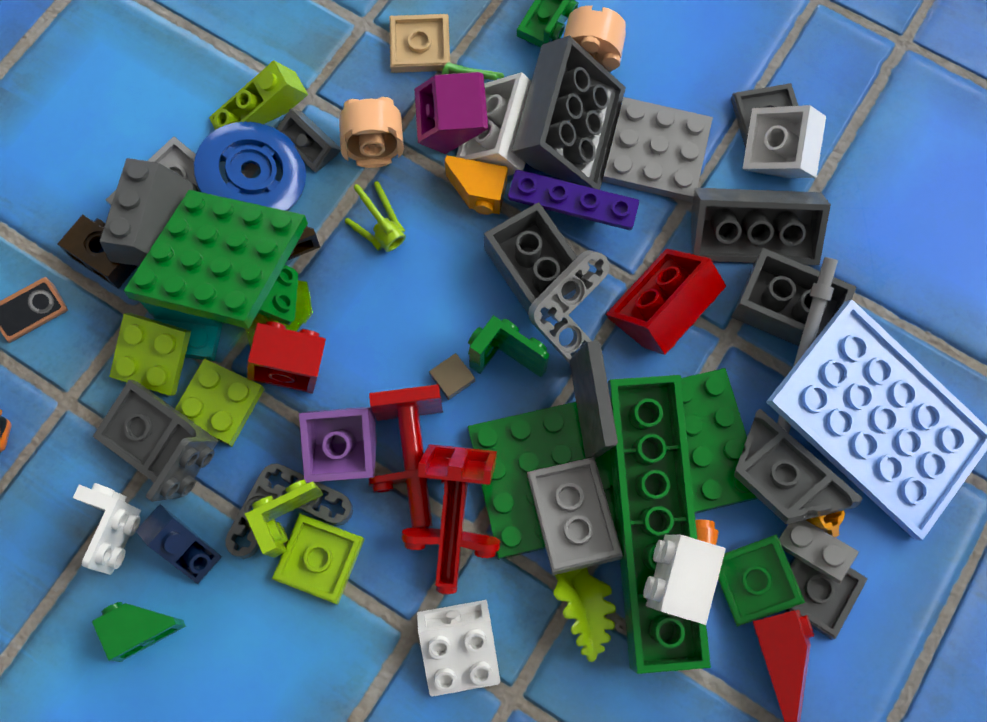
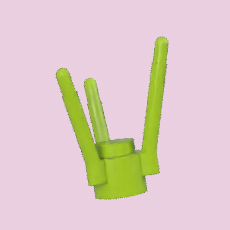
M375 181L374 187L390 220L383 218L360 185H354L355 191L378 222L373 228L375 235L373 236L349 218L345 219V223L370 241L377 251L382 248L386 252L396 249L405 240L406 235L404 232L406 230L399 223L380 183Z

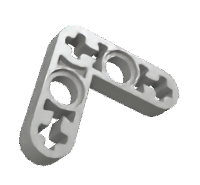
M591 250L581 253L533 301L528 312L532 324L569 364V360L576 354L575 351L579 348L581 349L586 342L591 341L569 314L602 282L610 268L609 261L605 255ZM589 260L597 261L595 263V268L597 269L595 273L588 271L590 268ZM576 272L583 275L581 278L586 280L585 284L580 278L575 276ZM573 281L576 285V293L572 298L564 299L561 293L562 287L566 282ZM543 307L550 309L548 314L553 320L558 322L554 326L550 322L541 319L543 315L540 310ZM566 328H571L574 334L573 340L568 345H561L559 342L560 333Z

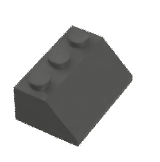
M126 158L100 239L109 262L140 266L188 190L198 191L197 186L160 163Z

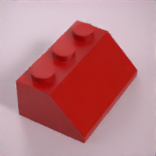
M666 248L606 313V316L643 348L666 355L707 307L716 300L717 296L726 287V284L711 258Z

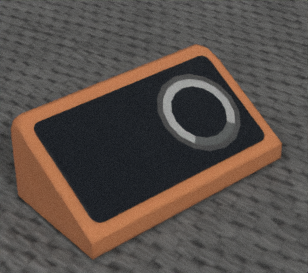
M44 277L0 301V331L7 342L11 343L69 310L55 285L47 277Z

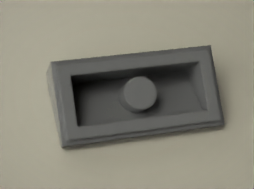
M290 109L277 127V130L285 134L296 145L295 148L304 160V163L314 172H318L341 151V148L301 111Z

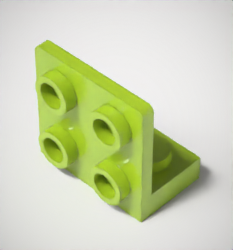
M305 480L295 482L285 488L286 494L276 499H273L272 496L262 498L252 504L253 510L245 513L262 554L275 558L287 552L283 543L288 541V537L281 523L276 522L275 519L323 496L321 489L313 481L306 483Z

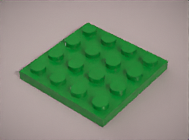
M188 190L127 284L124 292L132 300L249 329L308 222L303 214Z

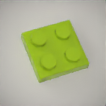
M124 313L109 377L124 382L135 380L147 389L169 396L175 395L191 331L133 313Z
M203 359L175 409L220 442L233 447L262 395L264 387L207 359Z

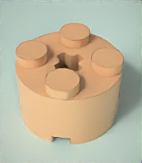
M582 6L569 14L564 37L570 35L607 71L611 72L620 66L626 37V23L617 12L609 8L603 7L601 12L592 10V6Z
M391 98L349 99L344 103V109L339 115L340 147L344 159L349 161V158L356 160L357 166L378 168L391 164V158L397 154L398 158L403 154L404 143L401 113L394 106V101Z

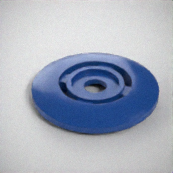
M235 122L216 129L203 140L195 156L194 176L197 187L202 193L289 211L298 202L304 190L306 167L304 160L294 146L295 144L279 130L256 122ZM277 159L280 162L282 172L280 182L275 179L277 172L275 160ZM220 162H226L225 175L228 180L227 184L222 179L219 171ZM253 163L260 168L261 173L256 178H248L242 174L241 168L244 164Z

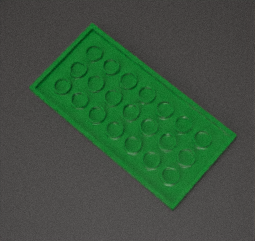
M726 368L681 378L695 514L758 499L734 477L747 435ZM576 402L468 426L472 449L497 451L496 466L490 485L481 484L492 535L500 540V549L497 551L498 560L546 549L527 472L586 459ZM609 450L595 458L615 531L617 532Z

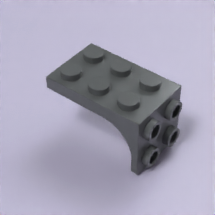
M128 380L93 435L95 439L153 482V485L146 494V497L152 502L181 498L189 494L196 484V479L194 478L200 469L208 465L215 454L213 449L219 441L135 380Z

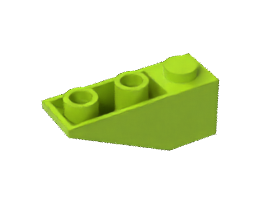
M273 60L214 112L209 119L215 130L235 122L265 124L287 114L290 109L294 108L308 96V93L295 71Z

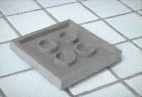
M623 97L602 182L693 203L694 189L698 188L713 117Z

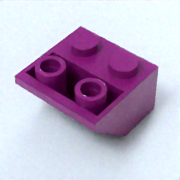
M471 72L434 75L414 89L419 144L447 154L488 130L484 74Z

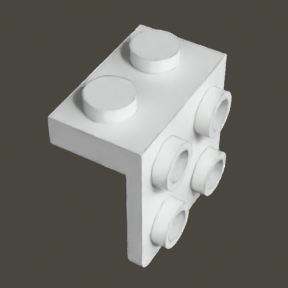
M94 483L92 489L78 485L73 496L74 499L105 511L82 560V566L111 575L114 569H118L125 558L126 551L124 547L129 537L134 535L139 527L141 510L126 503L127 496L103 485Z

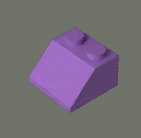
M371 407L299 413L303 471L306 483L374 477L377 434L375 415Z

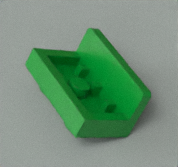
M535 0L517 28V37L539 47L560 39L565 29L564 23L569 18V14L578 8L579 2L576 0Z

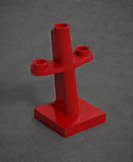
M439 384L369 393L370 407L377 421L397 418L399 420L405 468L403 472L368 478L369 486L373 487L374 493L393 491V484L406 482L412 527H432L427 479L430 478L418 477L419 462L424 454L420 415L443 413Z
M429 444L419 462L418 477L444 480L441 528H406L402 530L401 540L404 542V547L410 550H422L426 545L439 544L435 584L436 591L439 593L454 594L457 592L461 547L475 550L474 554L481 558L495 557L496 552L500 549V540L494 536L463 531L468 483L490 485L496 466L497 451Z

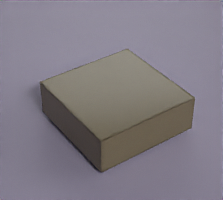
M456 353L429 371L430 376L436 384H439V388L448 400L475 382V377Z

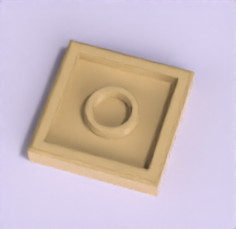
M449 15L389 16L391 73L443 71L446 63L450 62Z

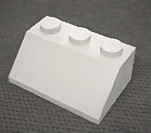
M520 72L484 83L488 130L460 145L456 157L508 167V175H513L516 170L523 171L526 162L511 151L531 84V80L526 75Z

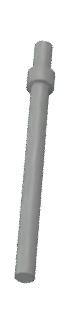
M824 257L818 281L813 283L810 293L813 299L794 366L816 339L826 301L831 300L834 290L831 284L838 263L836 259ZM779 415L777 424L789 433L791 425Z

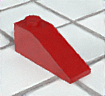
M798 609L753 621L784 722H800L811 648L809 638L814 637L808 616H801Z

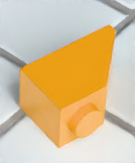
M446 155V177L469 209H474L476 212L484 215L500 214L507 185L508 167Z

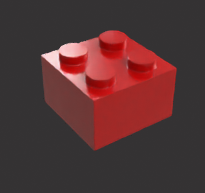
M267 321L265 324L257 323L248 358L247 379L313 394L326 338L319 337L320 334L313 330L301 329L299 332L288 330L285 325L278 322Z

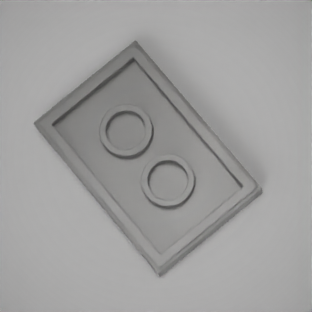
M594 457L527 472L552 575L622 559V551Z

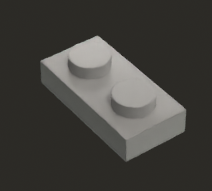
M806 520L788 524L779 538L785 552L838 584L842 582L859 553L856 549Z

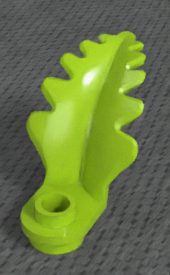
M587 567L556 574L554 576L558 582L553 592L554 596L559 601L567 602L563 615L567 619H575L574 624L571 626V633L573 635L579 634L576 644L579 647L583 646L581 654L586 655L589 662H593L599 653L605 651V647L601 644L611 641V636L605 630H613L615 628L614 621L604 617L607 614L616 612V606L604 599V597L612 594V588L607 583L590 575Z

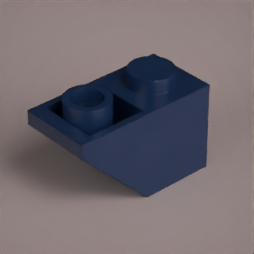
M161 504L136 530L148 547L197 584L222 557Z

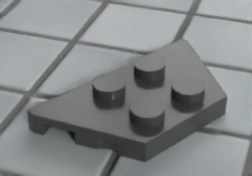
M759 409L756 412L734 477L785 524H790L856 508L861 503L863 498L764 411Z

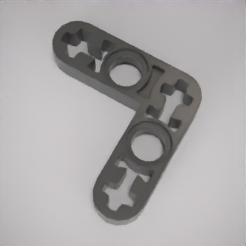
M277 463L270 464L263 469L227 533L225 539L226 548L232 555L242 559L250 558L260 548L252 529L247 536V539L251 542L248 548L242 547L237 551L239 545L235 542L238 536L244 537L249 529L243 523L247 520L245 513L251 511L252 504L267 496H272L273 499H276L287 493L285 487L279 484L271 488L272 483L269 481V477L271 475L277 476L281 472L282 479L289 484H293L294 478L298 479L296 481L298 482L304 480V475ZM314 482L321 489L322 493L328 494L324 498L327 502L337 505L339 501H342L341 506L345 510L344 514H336L332 518V512L327 507L320 505L323 496L297 509L334 526L347 523L353 514V506L348 497L319 482ZM320 505V511H315V509L318 508V506Z

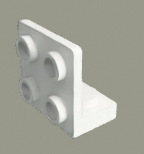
M487 600L417 612L418 634L430 696L500 684Z

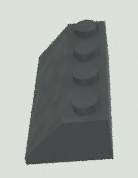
M695 188L691 213L692 254L711 258L712 261L754 263L761 250L765 248L803 265H820L831 204L821 192Z

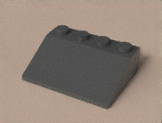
M570 35L543 44L511 152L534 169L566 182L600 190L626 87Z

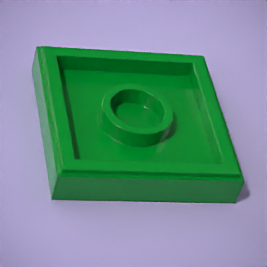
M777 534L724 553L718 580L737 627L805 603Z

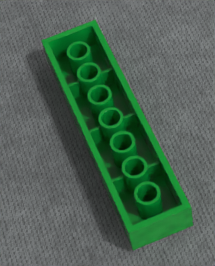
M681 375L610 379L607 383L618 444L610 449L617 535L623 555L622 559H620L630 669L637 674L711 668L707 626L646 606L648 599L643 597L646 581L649 576L654 577L657 562L653 561V555L658 540H663L665 535L678 534L697 539Z

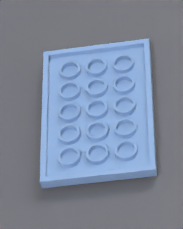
M852 299L843 303L766 401L767 404L914 540H923L987 451V426Z

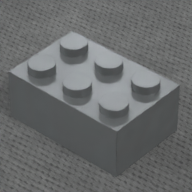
M539 202L484 233V250L527 314L533 301L577 258ZM576 272L575 276L580 278L585 284L586 280L581 278L583 275ZM568 281L563 285L561 293L564 299H570L576 293V285L573 281ZM543 307L540 310L543 315L541 319L545 320L550 317L548 314L550 309Z
M763 248L751 268L731 318L799 346L813 299L810 296L813 283H817L820 271ZM833 277L831 287L834 290L831 300L826 301L817 336L843 303L853 298L856 286Z

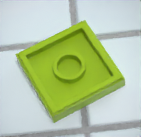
M299 514L285 547L287 552L282 554L272 580L338 605L365 539Z

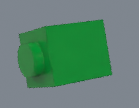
M117 602L104 608L101 611L102 616L92 621L108 660L122 662L186 627L181 619L131 604H123L122 602Z

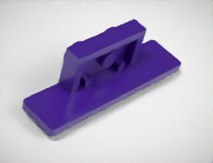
M521 170L515 171L508 193L510 201L530 206L539 202L546 210L626 230L633 229L639 206V200Z

